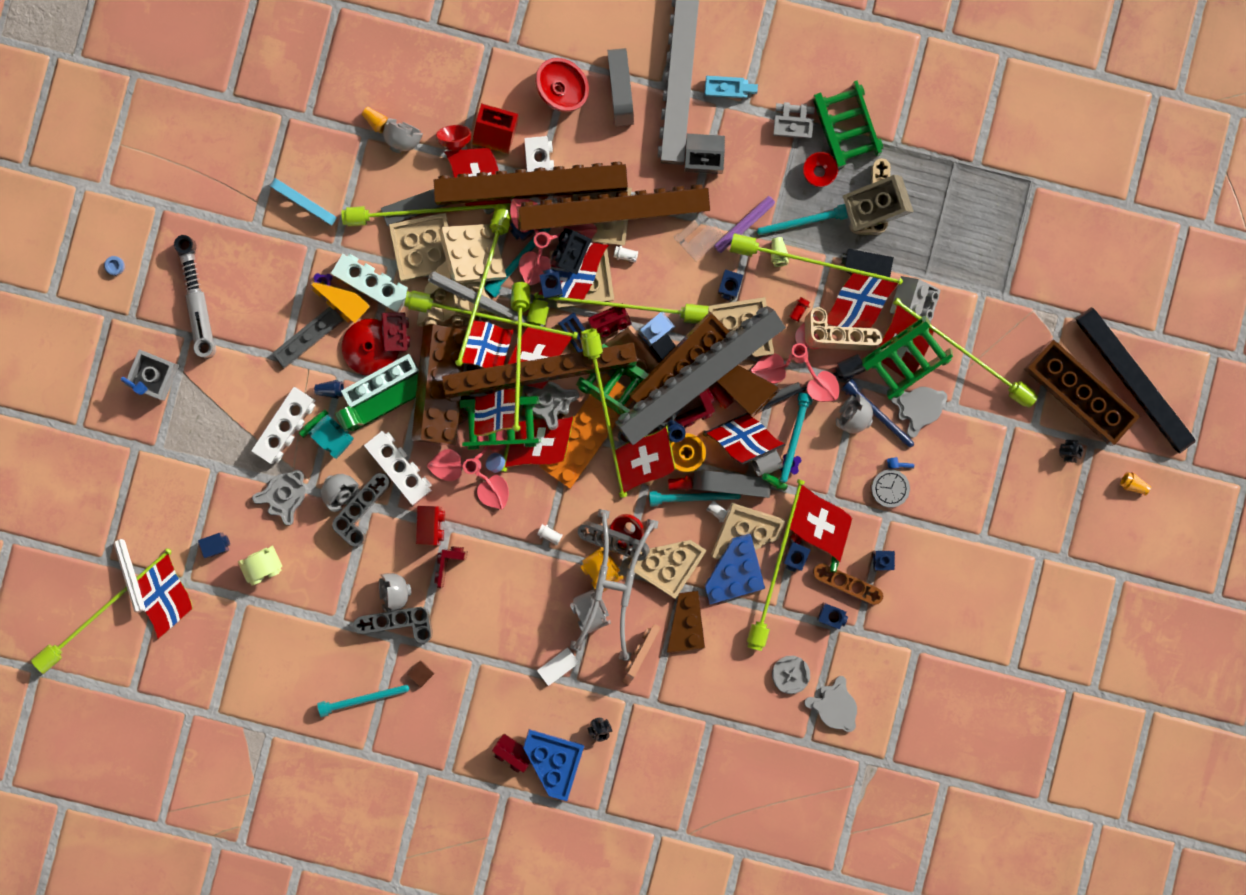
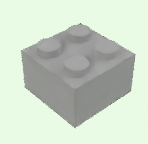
M139 349L127 379L135 385L141 381L148 388L145 394L165 401L179 365Z

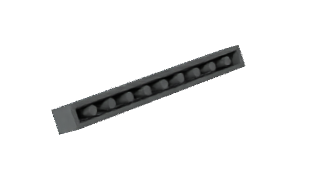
M768 306L760 308L751 319L743 321L741 326L736 330L730 331L726 338L713 344L709 351L696 357L692 364L683 367L675 377L667 379L662 387L653 390L645 400L637 402L632 410L623 413L615 424L626 440L634 445L786 328L774 309Z

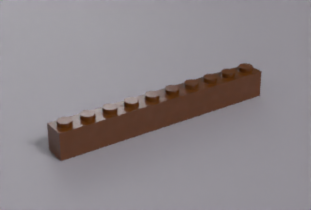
M618 161L611 162V165L603 166V163L591 164L592 167L573 165L569 169H565L564 166L553 167V170L535 168L532 172H526V169L515 170V173L496 171L494 175H488L487 172L476 173V176L458 174L456 178L442 175L438 176V179H433L435 203L437 205L511 200L515 198L523 199L628 190L626 164Z
M702 184L691 185V189H684V186L672 187V191H665V188H656L652 193H647L646 190H637L633 195H628V192H617L616 196L609 197V194H598L597 198L590 199V196H579V200L571 201V197L559 198L560 202L552 203V199L540 200V204L533 205V201L521 202V206H516L518 229L523 231L710 211L709 188L703 187Z
M634 343L602 348L603 352L600 354V357L596 358L599 372L633 367L637 364ZM582 351L520 362V386L595 373L593 359L584 356ZM516 363L443 375L442 384L445 399L516 387Z

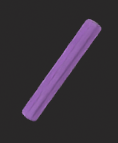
M770 196L765 198L715 244V249L722 253L731 245L734 233L742 235L775 204V201Z

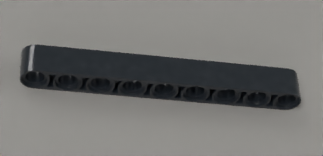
M1090 307L1075 320L1171 446L1181 454L1194 444L1196 440L1098 312Z

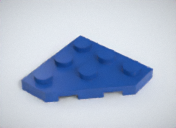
M751 534L730 540L726 551L720 557L713 573L704 584L710 604L765 589Z
M528 729L523 748L548 796L568 801L584 745Z

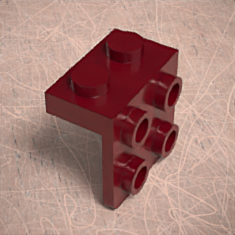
M709 388L699 394L703 405L677 416L678 424L687 428L695 424L694 421L700 418L705 420L712 416V413L715 412L712 403L715 400Z
M451 546V549L445 548L442 549V552L438 553L437 564H440V568L435 573L434 579L437 588L444 587L448 558L467 559L468 551H464V547Z

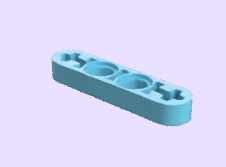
M274 178L270 184L271 188L332 226L337 219L336 216L278 179Z

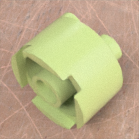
M273 545L268 549L264 548L247 556V559L238 561L247 583H250L251 586L261 582L266 575L270 578L279 574L282 571L281 567H283Z

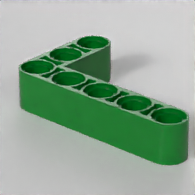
M418 373L356 407L348 406L335 413L344 432L351 433L415 399Z

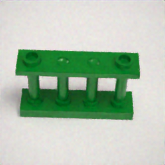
M858 80L853 82L852 90L828 98L826 96L823 97L820 92L814 94L812 98L831 155L836 160L838 169L844 168L845 162L849 158L873 150L877 157L881 155L882 149H884L881 139L877 138L863 98L865 95L862 84L859 85ZM856 96L858 108L834 116L832 114L829 115L827 110L829 105ZM862 114L865 122L864 126L840 134L838 132L835 133L833 128L835 123ZM868 132L871 140L870 144L846 152L844 150L841 151L839 145L841 141Z
M926 315L862 359L864 368L866 370L875 368L890 389L887 390L889 400L893 397L898 398L904 393L905 389L940 365L944 366L952 360V349L949 348L944 352L929 333L931 326ZM918 335L923 336L937 355L930 362H927L913 343V339ZM902 346L907 347L921 365V368L914 373L909 370L897 354V350ZM886 357L891 358L906 377L898 384L894 382L881 365V361Z
M638 366L615 369L616 371L603 388L606 406L620 415L630 411V409L624 406L630 398L629 394L649 375ZM596 373L590 374L586 380L580 376L576 384L579 390L585 394L589 393L602 402L599 388L593 385ZM627 375L631 378V383L620 399L616 401L608 394L620 377Z
M539 396L519 397V405H523V408H525L527 439H515V431L507 429V440H496L495 432L488 435V441H477V436L474 435L475 399L460 400V408L466 407V411H468L469 442H462V446H468V450L479 449L480 445L525 443V447H536V443H540L541 438L534 439L533 408H535L534 404H539Z

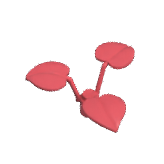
M517 198L512 200L510 207L511 219L517 229L516 206H521V202L533 200ZM593 223L563 226L564 229L576 231L590 239L597 232V227ZM534 229L536 234L534 243L538 247V254L534 251H529L522 255L519 261V269L525 283L530 286L539 283V275H542L543 271L551 268L550 258L541 256L542 248L548 246L551 240L558 238L561 233L550 236L548 232H539L538 229Z
M814 316V320L819 322L818 317ZM805 322L796 331L795 340L797 344L792 347V354L789 355V359L785 364L783 358L774 353L773 355L760 358L751 369L752 373L776 384L786 378L784 368L788 367L794 359L797 363H805L814 378L807 385L808 394L813 400L829 402L837 400L839 396V384L836 377L828 371H822L816 376L808 361V347L814 350L819 348L810 347L806 343ZM814 334V337L817 340H820L819 336L817 334Z
M507 430L496 432V440H507ZM488 435L477 436V441H488ZM507 444L484 445L485 448L475 458L467 459L463 464H460L461 456L459 453L452 449H446L439 452L427 464L428 469L435 476L445 481L459 479L462 474L461 468L467 474H476L485 480L477 489L478 498L483 504L500 510L504 509L507 504L509 488L505 479L499 475H493L488 479L479 472L481 469L479 458L488 448L498 452L503 450Z

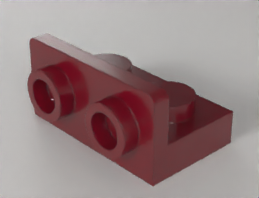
M405 312L382 313L383 352H406L407 347H410V337L407 336L406 328H409V318L406 317Z

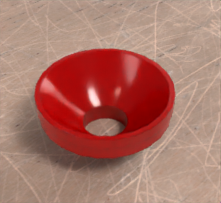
M450 125L441 128L436 136L441 146L456 152L460 151L470 142L471 130L463 125Z
M816 152L806 159L803 166V174L811 185L825 187L836 179L838 165L830 154ZM817 166L823 167L825 169L824 176H816L814 168Z
M631 514L619 515L610 525V529L637 540H641L644 535V527L641 521ZM626 523H632L635 526V531H629L626 528ZM623 540L618 541L619 546L627 548Z

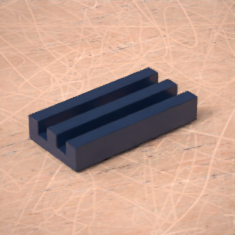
M572 313L558 323L564 332H568L564 326L566 322L573 332H577L570 321L573 318L581 331L585 330L575 313ZM578 333V334H577V339H578L579 342L581 343V340H580V337H581V336H580L579 333ZM574 339L570 340L577 352L583 351L582 348L578 347Z

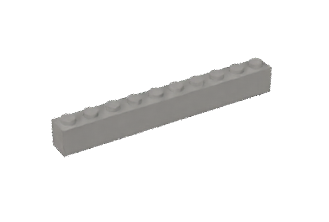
M672 0L675 14H671L670 26H673V33H669L668 44L672 45L671 52H667L666 63H670V69L665 71V82H668V90L664 89L663 101H666V108H662L661 120H665L664 127H660L659 139H663V144L658 146V158H661V163L684 165L699 0Z

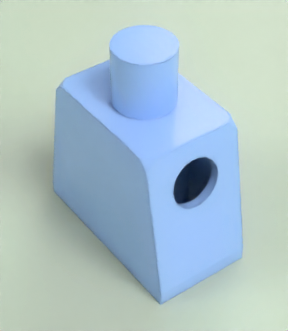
M660 312L641 328L638 334L651 348L654 342L666 333L668 334L676 326L664 312Z

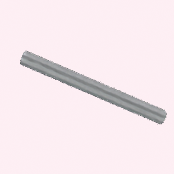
M432 272L429 275L428 281L475 304L477 292L437 272ZM481 295L479 307L502 318L518 321V312ZM522 315V322L528 323L526 321L527 317Z

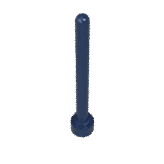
M852 378L841 388L846 395L849 394L850 396L857 397L856 394H859L866 399L872 406L875 417L909 448L914 446V442L858 390L857 383Z

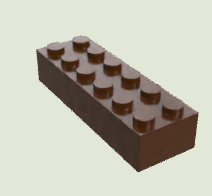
M434 324L423 327L412 441L456 445L461 396L445 399L442 376L464 371V363L461 366H457L455 361L459 358L467 330Z
M1054 339L1050 340L1024 368L1030 376L1109 446L1115 445L1140 417Z

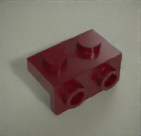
M620 307L609 308L588 318L592 329L597 330L600 338H605L613 332L623 330L632 325L626 309Z
M505 733L492 749V752H494L493 756L501 762L507 761L510 763L509 767L517 773L520 771L524 773L531 762L523 746Z

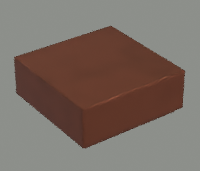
M420 660L407 675L418 686L422 687L435 673Z

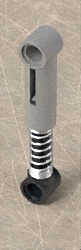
M180 235L174 241V248L182 262L183 275H185L184 280H186L185 285H187V295L185 297L194 339V351L198 356L209 359L215 355L216 345L213 342L205 295L199 288V278L197 279L198 273H196L197 268H195L196 263H194L197 245L191 237ZM189 241V248L182 250V243ZM207 343L209 350L207 353H202L201 347Z

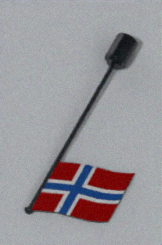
M856 354L837 363L838 367L835 368L836 372L833 375L835 377L838 376L839 379L843 378L845 381L866 370L862 365L860 356ZM807 386L767 403L761 410L807 390ZM748 412L710 430L703 431V436H709L718 442L740 464L748 463L785 446V443L776 439L762 423L750 416Z

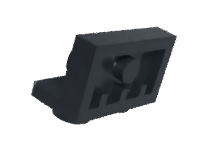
M565 228L559 236L557 248L551 255L552 260L550 264L577 275L592 239Z

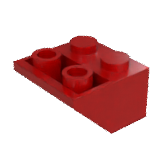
M481 103L472 144L509 154L519 115Z
M417 507L416 544L441 545V541H444L445 531L441 530V524L445 522V511L442 510V507Z

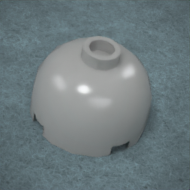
M388 118L384 126L383 135L386 143L391 146L390 150L401 153V151H410L417 147L423 133H420L421 131L405 122L397 124L396 119Z
M856 394L857 397H849L839 410L842 415L840 419L836 418V425L848 433H859L869 428L873 421L872 406L859 394Z
M346 474L331 475L324 481L321 489V498L330 511H340L343 509L342 505L346 502L348 505L360 492L359 484Z
M395 573L381 574L382 578H379L380 599H383L385 602L382 605L384 612L400 610L405 606L408 596H411L410 584H406L405 579Z

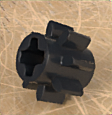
M1066 439L1065 444L1060 445L1059 455L1061 458H1064V462L1077 463V459L1083 456V446L1078 444V440Z
M600 717L593 719L590 722L591 727L587 728L591 739H596L598 742L607 740L610 736L609 732L613 731L608 719L604 720Z

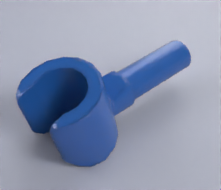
M125 377L121 378L122 382L130 386L139 395L144 394L148 390L141 381L135 385Z
M898 457L887 459L890 469L902 467L914 469L915 466L911 463H899Z

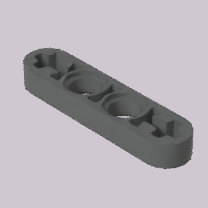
M591 521L582 523L578 528L579 537L604 548V541L601 539L603 526ZM608 528L609 550L632 559L640 540ZM623 540L627 548H621L618 541ZM644 543L641 549L642 554H639L637 561L644 560L650 553L649 546Z

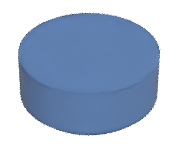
M111 256L106 259L104 268L110 275L117 276L124 271L125 264L121 258Z
M492 453L486 461L487 469L493 473L501 471L505 465V458L499 453Z

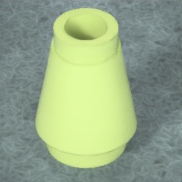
M782 237L771 240V250L788 254ZM771 254V262L774 267H782L789 264L788 260L790 258Z

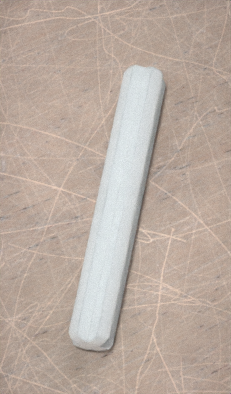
M123 539L114 542L117 557L134 612H142L145 610L144 602L126 543Z

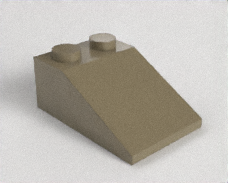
M892 175L843 195L854 232L889 222L914 212L903 178L899 175Z

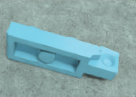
M706 76L704 96L747 98V94L758 93V84H748V80L744 78Z

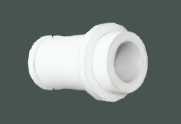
M620 245V247L616 246L613 257L617 258V260L623 259L636 263L638 251L622 248V245Z
M714 500L706 509L718 518L720 523L721 521L724 522L728 510L726 511Z
M543 524L537 533L540 539L543 537L555 545H558L563 535L548 528V525L545 526Z

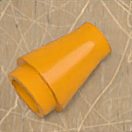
M366 107L361 115L375 132L383 133L388 117L370 107Z
M1126 472L1120 482L1124 490L1140 493L1145 496L1151 489L1150 485L1133 472Z

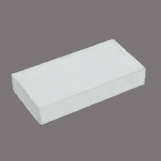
M567 647L537 671L549 686L579 664V661Z

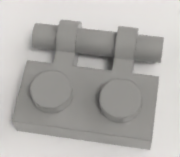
M784 102V104L776 103V111H783V116L775 115L773 136L811 139L813 119L806 118V114H814V107L807 106V104H801V106L790 105L789 102ZM789 112L800 113V118L789 117Z

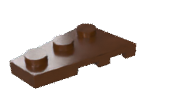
M698 591L679 593L667 653L705 648Z

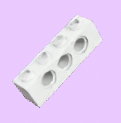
M547 136L524 138L527 172H532L535 168L553 170L554 160H550L549 153H553L552 141H548ZM538 153L545 155V159L542 162H537L534 159ZM548 196L545 199H552V203L557 202V198H553V196ZM538 197L530 198V200H533L540 204L541 199H539Z
M293 387L252 449V452L270 464L278 463L284 455L282 451L285 446L289 447L293 442L295 431H299L304 425L305 421L303 419L307 414L310 415L316 406L314 402L316 400L298 388ZM298 405L300 413L297 416H293L291 410L294 406ZM287 421L290 424V428L288 431L283 432L281 424ZM274 437H277L279 440V445L276 448H272L270 445V441Z
M381 431L364 446L409 502L415 505L432 491L429 488L432 485L426 477H420L417 473L420 470L414 462L409 463L405 458L408 456L401 447L397 448L394 445L396 440L389 432ZM386 447H390L393 451L392 455L388 458L383 455V450ZM397 462H403L405 466L404 470L400 473L395 470ZM411 476L417 480V484L412 488L407 485V479Z

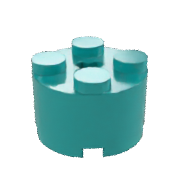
M328 415L323 416L308 433L324 450L329 451L330 455L335 459L348 448L354 439L348 432H344L341 426Z

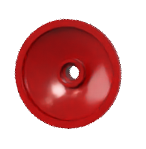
M551 58L543 62L536 72L535 85L537 92L542 100L551 108L561 112H572L579 109L586 102L589 94L588 81L583 71L573 62L564 58Z
M363 319L354 323L346 331L342 340V354L345 362L352 370L366 376L393 363L399 354V351L383 352L382 321L377 319ZM367 343L372 344V348L369 350L365 347Z

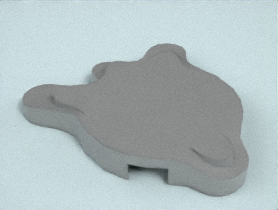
M548 381L543 389L530 386L524 387V393L527 397L539 396V404H534L533 414L544 419L550 430H555L558 427L557 415L559 413L568 414L570 403L579 398V392L576 389H563L554 382Z
M919 387L910 393L891 399L892 403L899 407V419H909L910 421L907 429L908 436L916 437L924 425L931 424L940 417L943 405L947 401V394L944 391H936L929 387Z
M294 470L291 473H283L273 477L264 491L252 496L253 502L256 504L269 503L268 513L270 515H279L285 525H292L295 510L302 504L305 498L303 472Z
M838 676L832 686L821 687V698L808 697L804 703L806 707L816 710L822 721L829 727L852 732L856 727L857 705L847 691L846 678Z

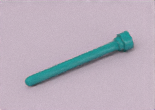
M841 204L837 205L832 211L760 227L757 229V234L764 235L831 218L848 219L846 206Z
M542 228L539 232H549L551 228ZM534 237L505 269L507 277L503 280L492 281L484 287L492 297L496 298L499 295L500 286L519 266L522 255L536 247Z
M799 393L798 395L799 410L780 477L782 483H786L788 480L805 413L813 402V399L806 393Z
M649 491L650 507H657L662 502L733 500L741 498L740 494L723 492L661 495L657 491Z
M403 685L334 703L322 701L317 703L318 711L322 718L329 716L334 710L406 693L410 688L408 685Z

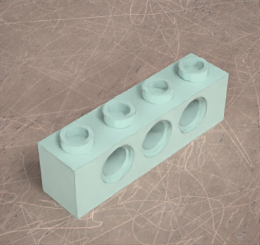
M348 254V256L341 255L331 272L333 276L394 312L402 310L408 290L406 286L399 282L397 285L390 282L392 278L384 273H381V275L374 272L375 268L367 263L364 266L359 264V259L351 254ZM352 269H360L358 277H351ZM372 277L376 278V285L374 287H368V279ZM387 287L393 288V294L389 297H385L383 294L384 289Z
M407 354L341 390L348 405L356 407L419 373V369L411 355Z

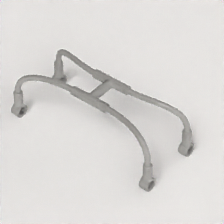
M599 509L597 516L602 517L604 554L594 595L595 601L584 630L577 641H571L570 648L581 651L582 641L594 620L604 588L623 592L620 604L622 605L620 614L622 651H620L619 659L630 661L632 653L626 651L625 643L626 606L628 607L635 575L634 568L638 556L651 530L658 528L659 521L647 519L646 527L648 528L636 548L629 571H627L625 584L606 580L609 553L607 519L609 518L610 511Z

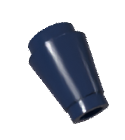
M338 380L315 384L314 392L315 395L338 399L343 397L341 390L344 389V384Z
M674 420L669 421L667 428L670 441L680 442L685 437V428Z

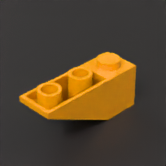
M313 281L310 283L313 286L311 290L319 297L321 295L325 296L328 299L326 303L334 310L337 307L342 312L340 316L348 323L351 320L355 323L370 307L353 291Z

